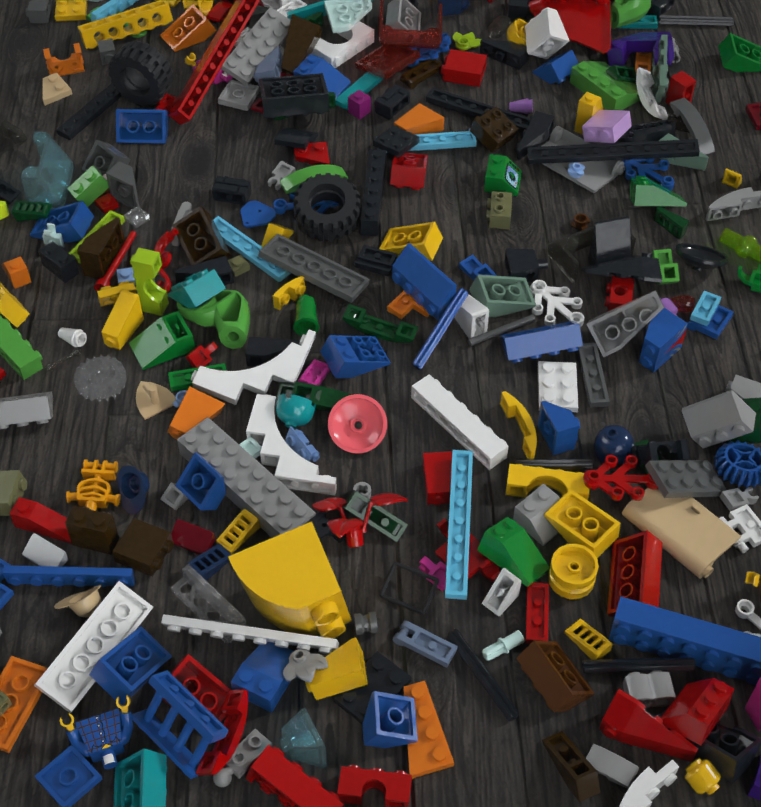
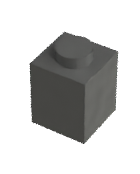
M113 39L97 41L102 65L109 64L116 54Z

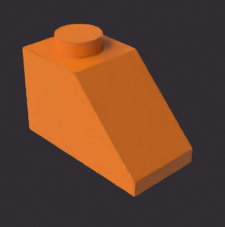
M21 256L1 264L14 289L32 283L27 266Z

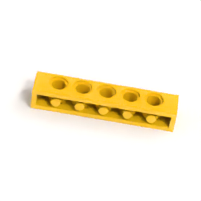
M158 0L77 27L85 48L93 49L97 47V41L124 39L131 34L136 35L144 30H152L159 25H167L173 21L169 3L166 0ZM143 18V21L138 23V20ZM125 23H129L127 27H123ZM114 27V30L109 32V29ZM100 32L98 36H94L95 33Z

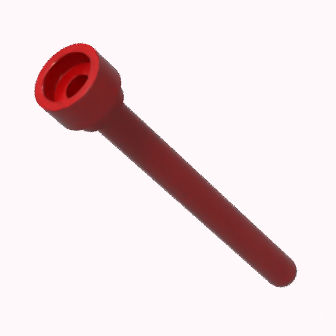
M135 231L129 233L104 277L96 281L94 285L96 291H100L102 287L110 286L113 274L137 235Z

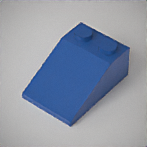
M309 54L293 71L294 76L323 73L327 90L334 92L336 98L351 84L348 78L326 60Z
M83 201L51 209L47 218L37 220L30 236L43 239L42 236L44 229L47 230V223L55 224L56 233L62 234L64 242L81 241L85 237V233L90 227L94 215Z
M140 626L100 658L89 675L114 700L119 696V702L123 705L127 701L126 695L131 698L150 680L151 676L156 674L172 658V655Z
M267 642L266 645L260 644L241 664L231 680L232 690L246 689L249 702L272 713L291 682L285 680L283 670L289 663L290 654L294 651L289 648L277 647L273 642Z

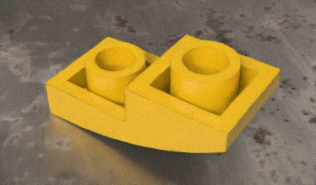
M300 276L289 281L273 295L275 309L281 310L284 305L288 304L290 299L296 301L300 295L302 296L305 293L304 277Z

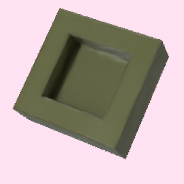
M241 254L228 260L234 277L250 270L249 263Z

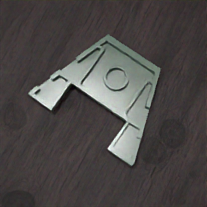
M661 35L659 40V59L657 65L654 62L651 65V75L655 82L652 92L657 103H660L662 97H665V88H668L669 83L668 78H666L668 73V35Z

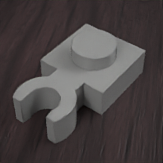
M280 161L272 171L273 177L268 179V186L271 187L273 183H277L275 189L279 190L281 188L280 180L295 172V167Z
M751 487L746 488L744 492L739 488L722 491L719 496L730 512L746 504H755L759 499L758 495L751 496L753 491Z

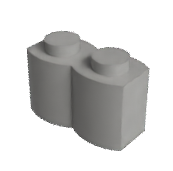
M654 670L649 674L632 672L624 678V692L642 702L646 706L645 708L650 706H670L676 698L669 672H662L661 670Z

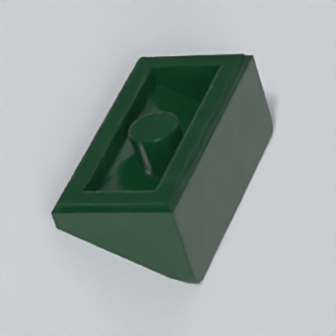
M612 65L606 70L616 80L636 83L634 68Z

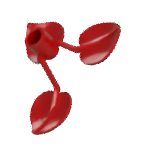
M381 493L370 497L371 501L368 504L364 522L357 518L346 519L342 506L346 505L347 501L343 498H326L313 503L312 507L319 511L339 510L342 518L328 521V528L339 538L346 534L348 547H360L364 545L363 533L367 532L366 526L371 508L374 505L384 506L401 501L408 502V499L394 493Z

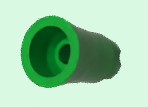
M308 295L300 296L296 305L293 329L300 336L306 335L309 329L316 333L319 331L315 300Z

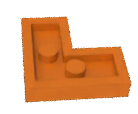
M405 291L400 293L387 306V311L401 320L412 309L426 317L429 316L427 310L417 304L415 299Z

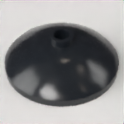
M680 243L675 248L677 255L697 271L720 268L729 262V257L726 254L707 246Z

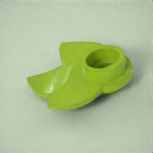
M455 32L453 35V40L456 42L455 47L460 51L479 47L482 40L475 39L473 32L465 35Z

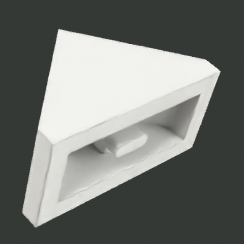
M503 568L482 604L497 616H500L519 596L522 580Z

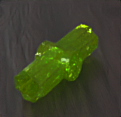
M728 228L724 229L719 238L720 242L734 248L736 254L742 258L749 256L761 262V245L758 244L755 237L751 235L742 236Z

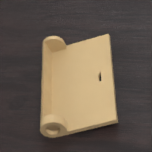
M645 489L643 499L641 501L631 500L622 512V515L642 532L648 530L662 541V548L699 579L702 577L707 578L714 570L712 567L714 561L741 538V535L693 497L664 498L659 489Z

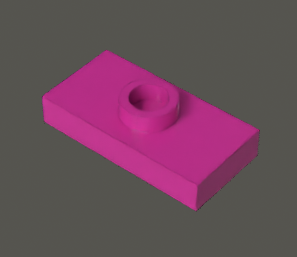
M314 359L298 379V382L320 385L330 372V368L327 363Z

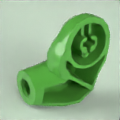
M610 0L611 28L623 27L642 19L651 7V0Z
M223 290L192 309L177 302L180 314L188 321L204 327L215 326L219 339L225 347L237 349L243 347L246 343L250 326V308L247 300L239 291Z

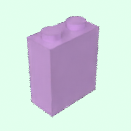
M599 110L582 126L584 142L615 143L632 126L630 111Z

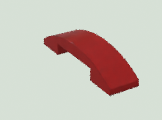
M246 689L229 690L221 709L227 715L223 725L229 732L225 738L216 741L213 751L203 754L196 770L198 776L215 775L227 764L234 754L243 734L247 718L248 691Z

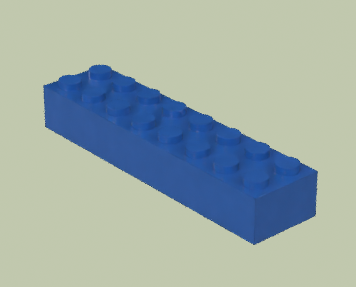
M620 596L608 640L614 641L618 645L634 647L642 652L648 651L662 658L693 657L695 659V666L701 667L705 671L718 672L726 677L745 680L749 684L757 685L761 677V637Z

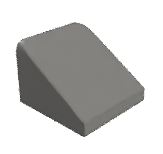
M171 482L160 500L174 510H177L188 498L175 486L176 483Z

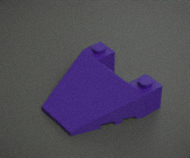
M639 32L611 41V49L607 52L609 65L624 66L631 52H653L654 63L657 65L661 35H668L667 64L671 65L674 59L671 32Z

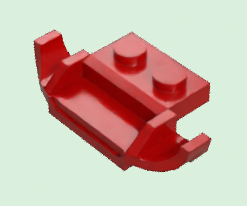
M444 518L437 526L448 540L449 522ZM470 533L468 579L479 571L489 581L494 582L501 572L500 567L477 551L480 542ZM448 541L435 551L436 556L446 566Z

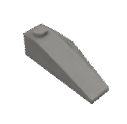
M655 290L589 320L587 326L602 356L606 357L623 348L664 306Z

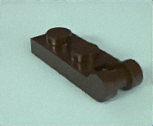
M428 59L403 73L400 81L404 84L407 83L408 87L414 89L418 83L441 71L443 64L436 59Z

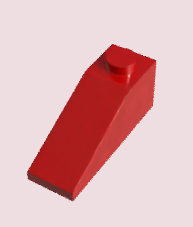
M21 497L17 499L9 513L15 527L71 543L65 525L67 520L65 516L38 502Z

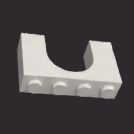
M359 21L349 31L337 33L349 40L348 42L331 44L320 38L311 54L323 58L334 68H337L374 43V29Z

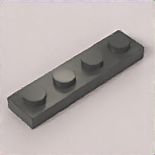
M583 343V346L578 347L579 350L577 352L589 407H609L610 400L597 344Z

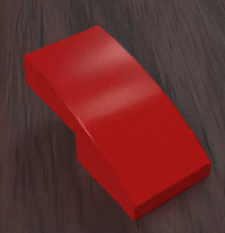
M218 2L207 14V19L217 22L224 21L233 3Z

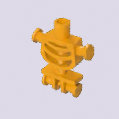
M85 459L81 474L83 479L86 480L81 481L77 485V492H66L67 503L77 500L79 507H88L94 511L97 508H107L109 502L114 503V506H118L121 495H112L111 486L105 481L116 480L115 473L118 471V462L108 463L107 460H104L102 464H99V460L88 462Z

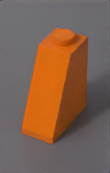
M419 103L395 121L394 126L412 134L438 133L444 130V117Z
M189 386L167 433H170L175 439L180 438L207 417L211 420L221 413L225 403Z

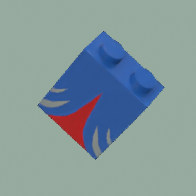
M663 308L650 321L639 363L654 373L682 348L688 323L666 308Z

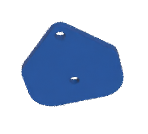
M249 201L240 210L243 226L246 228L268 225L276 217V211L273 208L259 201Z

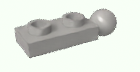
M254 729L238 744L234 754L225 765L226 768H222L213 775L215 785L218 787L228 786L232 780V774L240 779L250 769L269 744L272 747V742L258 730Z

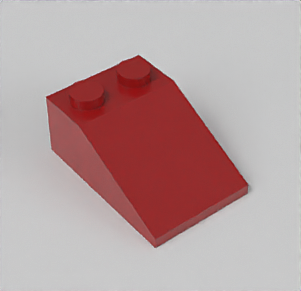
M405 153L399 158L394 156L390 185H394L396 188L407 186L413 190L424 188L428 155Z
M187 654L175 666L171 674L208 711L222 722L226 714L221 709L231 689L192 656ZM163 698L162 700L171 707V705Z

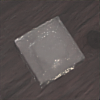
M139 206L124 214L125 220L135 228L150 219L149 214Z

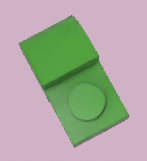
M671 249L653 250L652 257L659 259L662 283H655L663 285L679 282L678 263H673Z

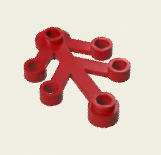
M607 455L604 464L597 470H588L583 475L586 487L589 489L600 488L615 501L622 500L624 491L631 495L635 501L643 499L644 489L632 487L628 483H645L649 489H658L649 473L647 475H625L637 465L638 459L634 455H628L624 464L612 475L604 474L609 469L616 467L618 459L614 455ZM607 483H613L618 487H611Z

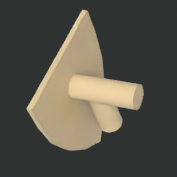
M140 382L136 392V404L145 420L174 406L173 402L176 401V397L167 388L152 382Z

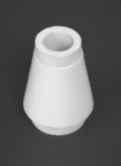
M62 327L58 331L59 338H62L74 347L83 346L87 340L86 333L81 329Z

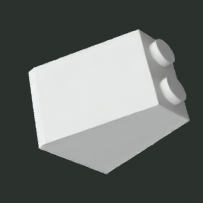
M549 7L543 9L540 14L532 18L525 25L527 53L530 55L548 59L570 41L555 9Z

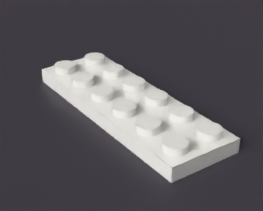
M118 581L34 686L71 713L95 683V680L89 674L98 660L132 634L150 613L153 606Z

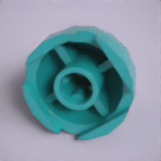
M286 394L278 396L276 414L285 423L286 427L290 428L292 426L293 429H296L297 426H304L310 422L315 412L316 404L311 405V400L291 394V398H285Z

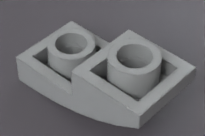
M593 744L586 757L597 770V773L606 776L609 781L628 789L639 770L637 765L596 744Z

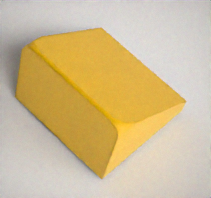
M726 168L722 183L737 189L742 183V175Z

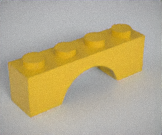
M509 464L505 495L526 498L530 491L544 483L547 487L557 490L563 496L572 489L588 500L590 489L584 484V473Z

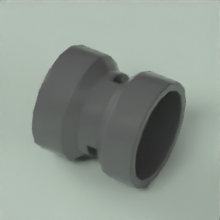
M375 611L368 612L364 616L361 613L354 614L356 636L363 635L365 631L371 634L378 633Z

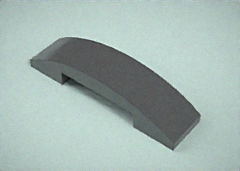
M686 98L670 102L676 117L681 116L693 139H698L699 151L705 155L713 154L715 149L711 135L697 109Z

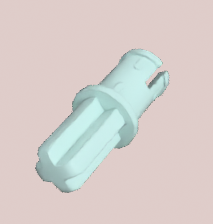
M519 630L505 638L500 637L496 643L482 650L483 657L490 661L503 653L508 654L509 650L525 642L524 637Z

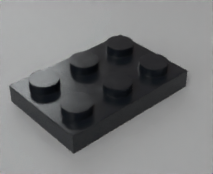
M378 651L365 664L368 685L339 693L334 697V703L362 725L373 691L399 695L403 691V687L412 681L410 675Z

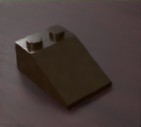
M116 217L86 237L83 243L79 245L77 254L80 258V265L84 276L100 279L106 274L125 242L120 218Z

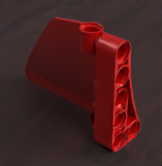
M532 0L529 2L530 11L535 17L547 7L557 10L570 41L603 54L611 49L610 0Z

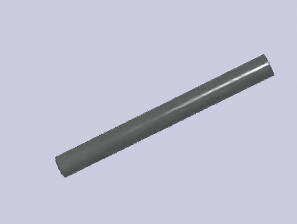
M533 314L470 338L467 340L468 344L473 346L532 323L536 320Z

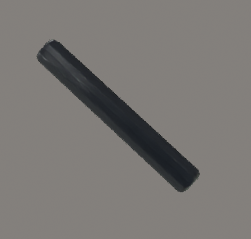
M516 459L514 461V464L554 470L561 469L564 471H588L594 468L593 459Z

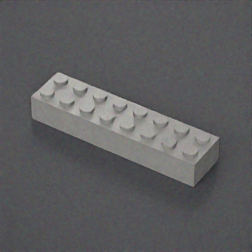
M207 417L177 439L180 454L187 461H190L195 452L203 457L224 477L226 496L241 510L247 509L259 519L260 528L271 538L304 525L316 515V512L210 418Z

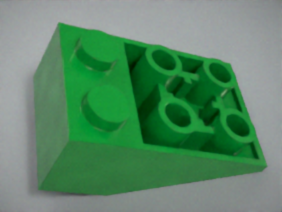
M179 310L160 317L129 342L142 370L190 353L195 349L193 335Z

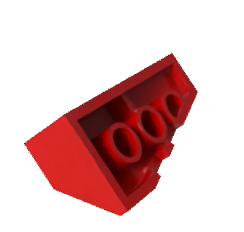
M618 689L599 728L606 737L625 744L693 761L698 751L696 746L676 730L669 731L658 715L652 717L644 710L646 706L642 702Z

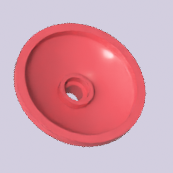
M362 394L346 396L334 405L329 414V434L334 443L344 451L355 454L371 451L385 437L387 431L385 411L375 399ZM357 422L362 423L360 429L355 428Z

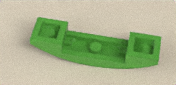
M315 165L289 174L280 180V185L285 193L289 194L296 192V189L299 188L303 181L306 182L307 178L315 177L316 174L326 175V173H331L334 176L335 174L340 175L342 179L344 177L346 179L349 178L340 166Z

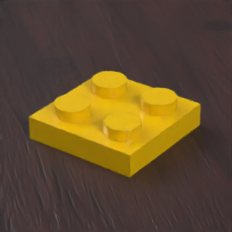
M56 0V21L86 20L87 0Z
M129 281L119 283V286L116 287L105 286L100 288V291H97L100 307L116 303L122 289L136 294L134 282L129 283Z

